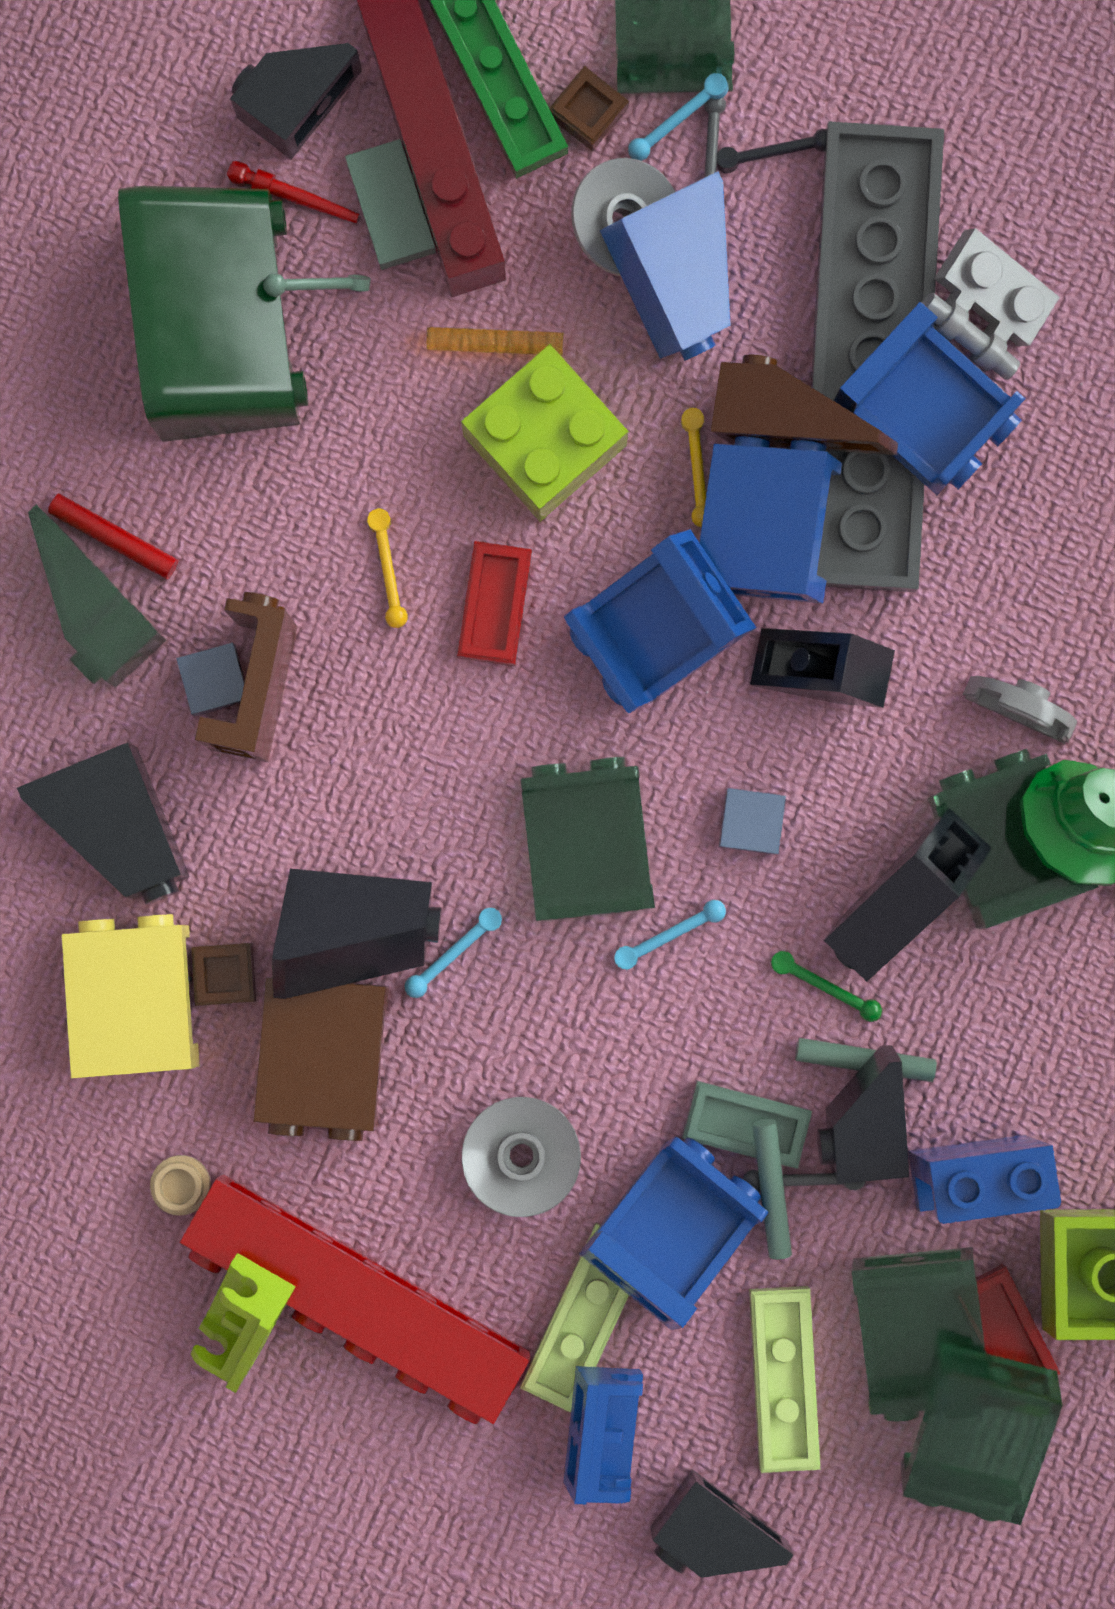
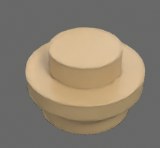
M186 1155L173 1156L161 1162L154 1170L150 1181L151 1195L157 1206L169 1214L178 1216L188 1215L198 1210L211 1188L210 1176L205 1166L197 1159Z

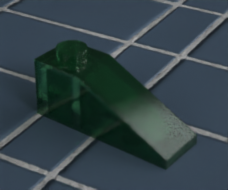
M36 504L28 511V515L64 637L77 651L70 660L93 684L103 678L107 683L116 688L154 653L166 639L56 522Z

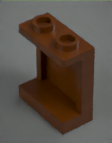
M244 592L242 601L226 599L224 611L238 626L256 629L236 724L201 716L199 718L195 741L211 751L269 762L298 627L287 613L286 608L278 606L279 599L253 592Z
M272 977L266 978L254 1122L269 1123L268 1134L282 1136H304V1126L328 1128L327 1138L346 1141H363L364 1131H375L377 1129V1103L385 1010L388 1008L389 986L350 983L287 999L273 998Z

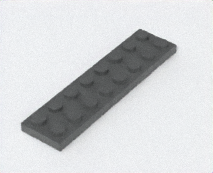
M828 121L824 151L811 387L833 401L840 387L916 305L922 302L930 293H935L936 280L934 278L937 270L944 129ZM826 451L842 463L840 475H831L817 575L827 580L826 587L916 592L919 589L924 484L892 455Z

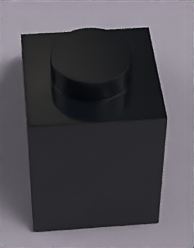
M344 43L266 53L256 66L250 64L245 67L232 86L233 95L230 100L237 119L292 160L362 72L358 50L351 44Z
M761 628L750 685L836 704L884 708L895 650L851 633Z
M892 1045L880 1046L825 1108L827 1128L817 1129L821 1165L830 1164L837 1184L909 1177L902 1061Z
M693 1469L650 1527L652 1540L658 1545L654 1550L655 1554L669 1567L681 1574L684 1573L687 1567L701 1578L787 1565L794 1556L788 1540Z

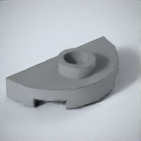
M971 676L962 694L969 701L1063 744L1065 742L1069 743L1077 725V720L1070 713L1048 701L1051 694L1048 690L1026 680L1018 679L1014 686L993 678Z

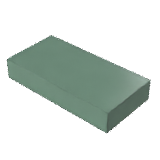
M398 139L345 156L381 270L435 254V245L401 140Z
M696 1080L682 1138H691L700 1144L756 1158L752 1123L760 1119H774L777 1125L781 1165L798 1169L812 1111Z

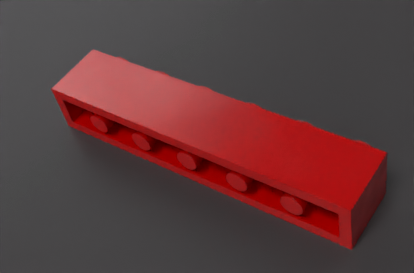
M225 1174L215 1179L179 1242L191 1249L188 1255L191 1261L210 1272L219 1274L222 1268L228 1270L231 1262L239 1253L296 1286L286 1304L295 1309L291 1317L296 1322L319 1334H322L325 1328H328L346 1339L343 1347L357 1358L370 1364H374L377 1358L398 1369L395 1377L404 1385L422 1394H426L429 1388L450 1399L447 1407L453 1413L473 1424H478L480 1419L483 1418L494 1425L530 1361V1351Z

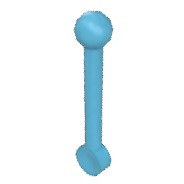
M720 73L709 75L701 92L645 138H636L630 142L628 146L629 156L640 161L647 159L650 154V148L709 99L723 98L729 89L726 78Z
M710 900L704 905L703 911L633 948L630 946L620 947L615 953V963L622 969H631L636 965L639 957L708 921L717 923L723 920L726 915L725 905L719 900Z
M495 908L484 909L479 915V922L421 975H412L405 981L404 988L407 995L412 998L422 997L427 992V984L486 931H495L500 927L502 922L500 912Z

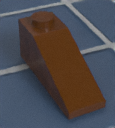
M749 354L743 356L742 363L721 362L710 432L730 444L735 443V437L747 436L765 439L770 442V447L790 448L791 441L805 440L826 445V451L897 455L898 443L777 366L778 361L776 359L763 355Z

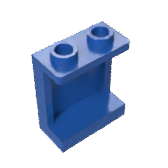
M919 302L840 387L834 402L898 443L897 455L892 456L938 496L949 482L959 490L983 464L974 455L985 443L990 440L998 447L1021 423L1022 419L1014 412L1026 398L1018 391L1012 397L1004 392L932 327L938 317L922 302Z
M747 436L735 437L734 445L714 444L699 543L734 595L823 604L827 580L817 575L830 478L831 475L841 474L842 463L826 452V445L813 441H791L790 449L769 448V441Z
M691 529L665 538L651 549L652 555L589 602L572 609L564 615L566 623L571 628L570 637L572 642L583 655L591 658L603 676L602 683L608 696L616 704L623 706L628 713H632L652 703L757 628Z
M1019 1135L908 1151L916 1209L919 1212L935 1210L936 1219L942 1224L1055 1209L1061 1205L1053 1145L1035 1138Z
M674 1137L663 1144L579 1252V1255L670 1330L680 1329L686 1325L698 1309L694 1306L751 1229L756 1224L762 1223L769 1213L758 1203L761 1195L754 1187L735 1175L729 1180L712 1166L715 1158L704 1146L691 1138H686L683 1142L678 1137Z

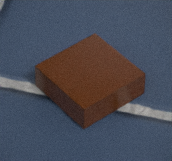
M584 65L549 109L557 124L593 152L628 110L629 101Z
M253 943L191 947L195 1006L256 1002Z

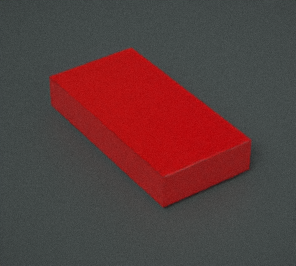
M474 541L457 654L458 658L516 666L532 549Z
M1001 1264L950 1290L1007 1401L1061 1374L1005 1265Z

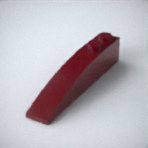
M356 0L451 298L506 281L505 260L419 1Z

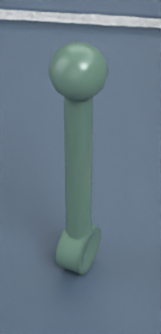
M272 273L264 279L263 287L265 292L272 297L281 296L285 291L350 289L354 291H369L371 278L352 274L348 275V277L284 279L280 274Z

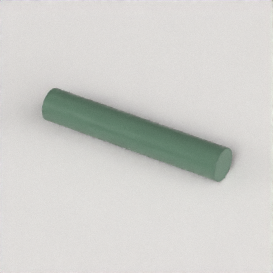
M798 1038L795 1061L859 1071L876 1050ZM897 1053L902 1061L903 1078L933 1083L936 1074V1059Z
M760 1119L754 1121L752 1127L762 1207L769 1212L764 1219L768 1256L771 1259L780 1260L790 1257L792 1255L777 1125L774 1119Z

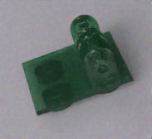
M615 0L618 93L701 92L704 89L706 78L713 73L722 74L727 80L728 92H732V65H734L735 49L734 41H731L730 0Z

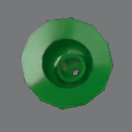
M1064 759L1037 772L1019 803L1024 835L1044 866L1075 884L1099 886L1115 884V769L1098 768L1093 764Z

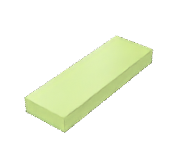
M595 1223V1226L588 1238V1241L600 1227L599 1224ZM580 1256L520 1384V1389L569 1412L572 1409L576 1366H597L629 1297L627 1293L582 1256Z
M808 1286L749 1289L759 1470L761 1473L821 1470L810 1288Z

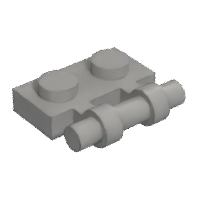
M974 228L963 231L934 278L951 292L947 300L944 301L935 293H930L922 303L938 317L932 327L948 341L954 339L971 353V361L983 371L992 369L1003 379L1007 380L1016 373L1020 366V361L1006 351L1007 341L1010 339L1018 347L1030 346L1060 297ZM970 309L989 323L984 332L968 320Z

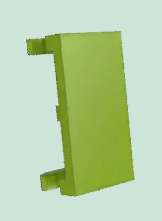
M237 1253L205 1318L198 1328L209 1339L220 1342L224 1347V1353L215 1355L203 1346L194 1345L191 1357L195 1363L226 1381V1388L236 1393L264 1347L296 1286Z

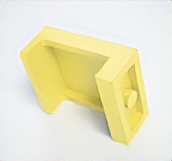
M173 914L137 917L138 928L115 930L114 919L79 921V933L62 934L71 1078L184 1070L200 1066L198 1043H193L186 950V938L190 937L188 925H174Z

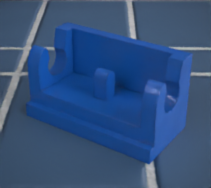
M576 1366L563 1480L574 1504L587 1505V1502L619 1504L631 1501L632 1479L630 1473L639 1396H642L644 1384L643 1373L640 1369Z

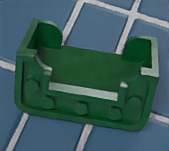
M144 185L119 188L118 204L141 395L146 418L163 442L301 425L298 407L308 406L304 371L293 372L288 355L281 296H269L263 287L264 279L269 274H278L275 248L278 246L277 236L287 235L283 201H273L269 189Z

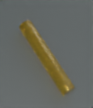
M427 327L426 348L427 350L538 355L551 344L563 356L564 332Z

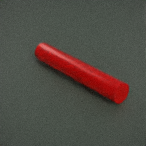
M58 493L50 503L48 514L164 579H170L176 570L179 562L178 559L64 495Z

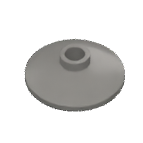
M616 158L603 162L593 168L578 185L571 209L574 234L583 252L601 269L621 276L599 230L613 223L612 215L614 212H618L626 217L675 193L674 188L659 170L637 159Z
M531 1097L507 1098L487 1107L472 1122L462 1147V1167L470 1189L487 1207L507 1216L530 1217L554 1208L569 1194L580 1170V1144L570 1121L551 1104ZM525 1144L532 1149L533 1159L528 1165L518 1166L512 1162L510 1151L514 1146Z

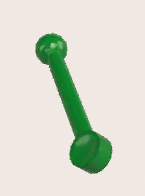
M779 951L773 955L771 967L776 973L781 975L790 973L855 1008L860 1012L862 1019L867 1022H875L882 1016V1006L877 1000L867 999L864 1001L796 964L789 952Z

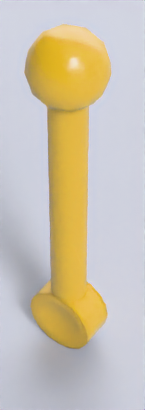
M689 408L682 414L681 425L688 432L696 504V508L691 513V519L697 527L702 528L706 488L700 430L704 425L705 418L701 410Z
M377 508L369 513L367 522L370 529L376 533L389 609L385 613V620L390 627L400 628L406 624L408 614L400 606L387 530L390 528L391 518L386 510Z

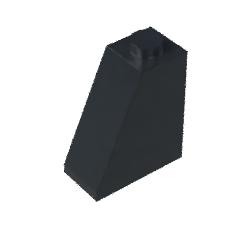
M127 742L17 787L21 799L124 897L136 899L142 896L146 905L179 892L176 882L190 877L138 747Z
M949 807L842 915L824 939V942L834 950L836 957L843 965L855 970L867 982L960 897L992 847Z
M290 868L272 955L273 998L287 999L424 966L427 942L438 943L441 926L442 907L431 906L432 882Z

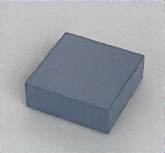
M234 643L176 658L193 716L240 704L245 678Z
M727 788L719 847L778 855L786 796Z

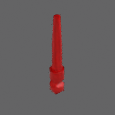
M233 161L228 168L227 176L230 182L237 186H245L247 184L251 186V189H269L270 194L295 204L355 224L359 220V213L311 192L275 179V174L261 169L254 172L249 169L247 164L240 161Z

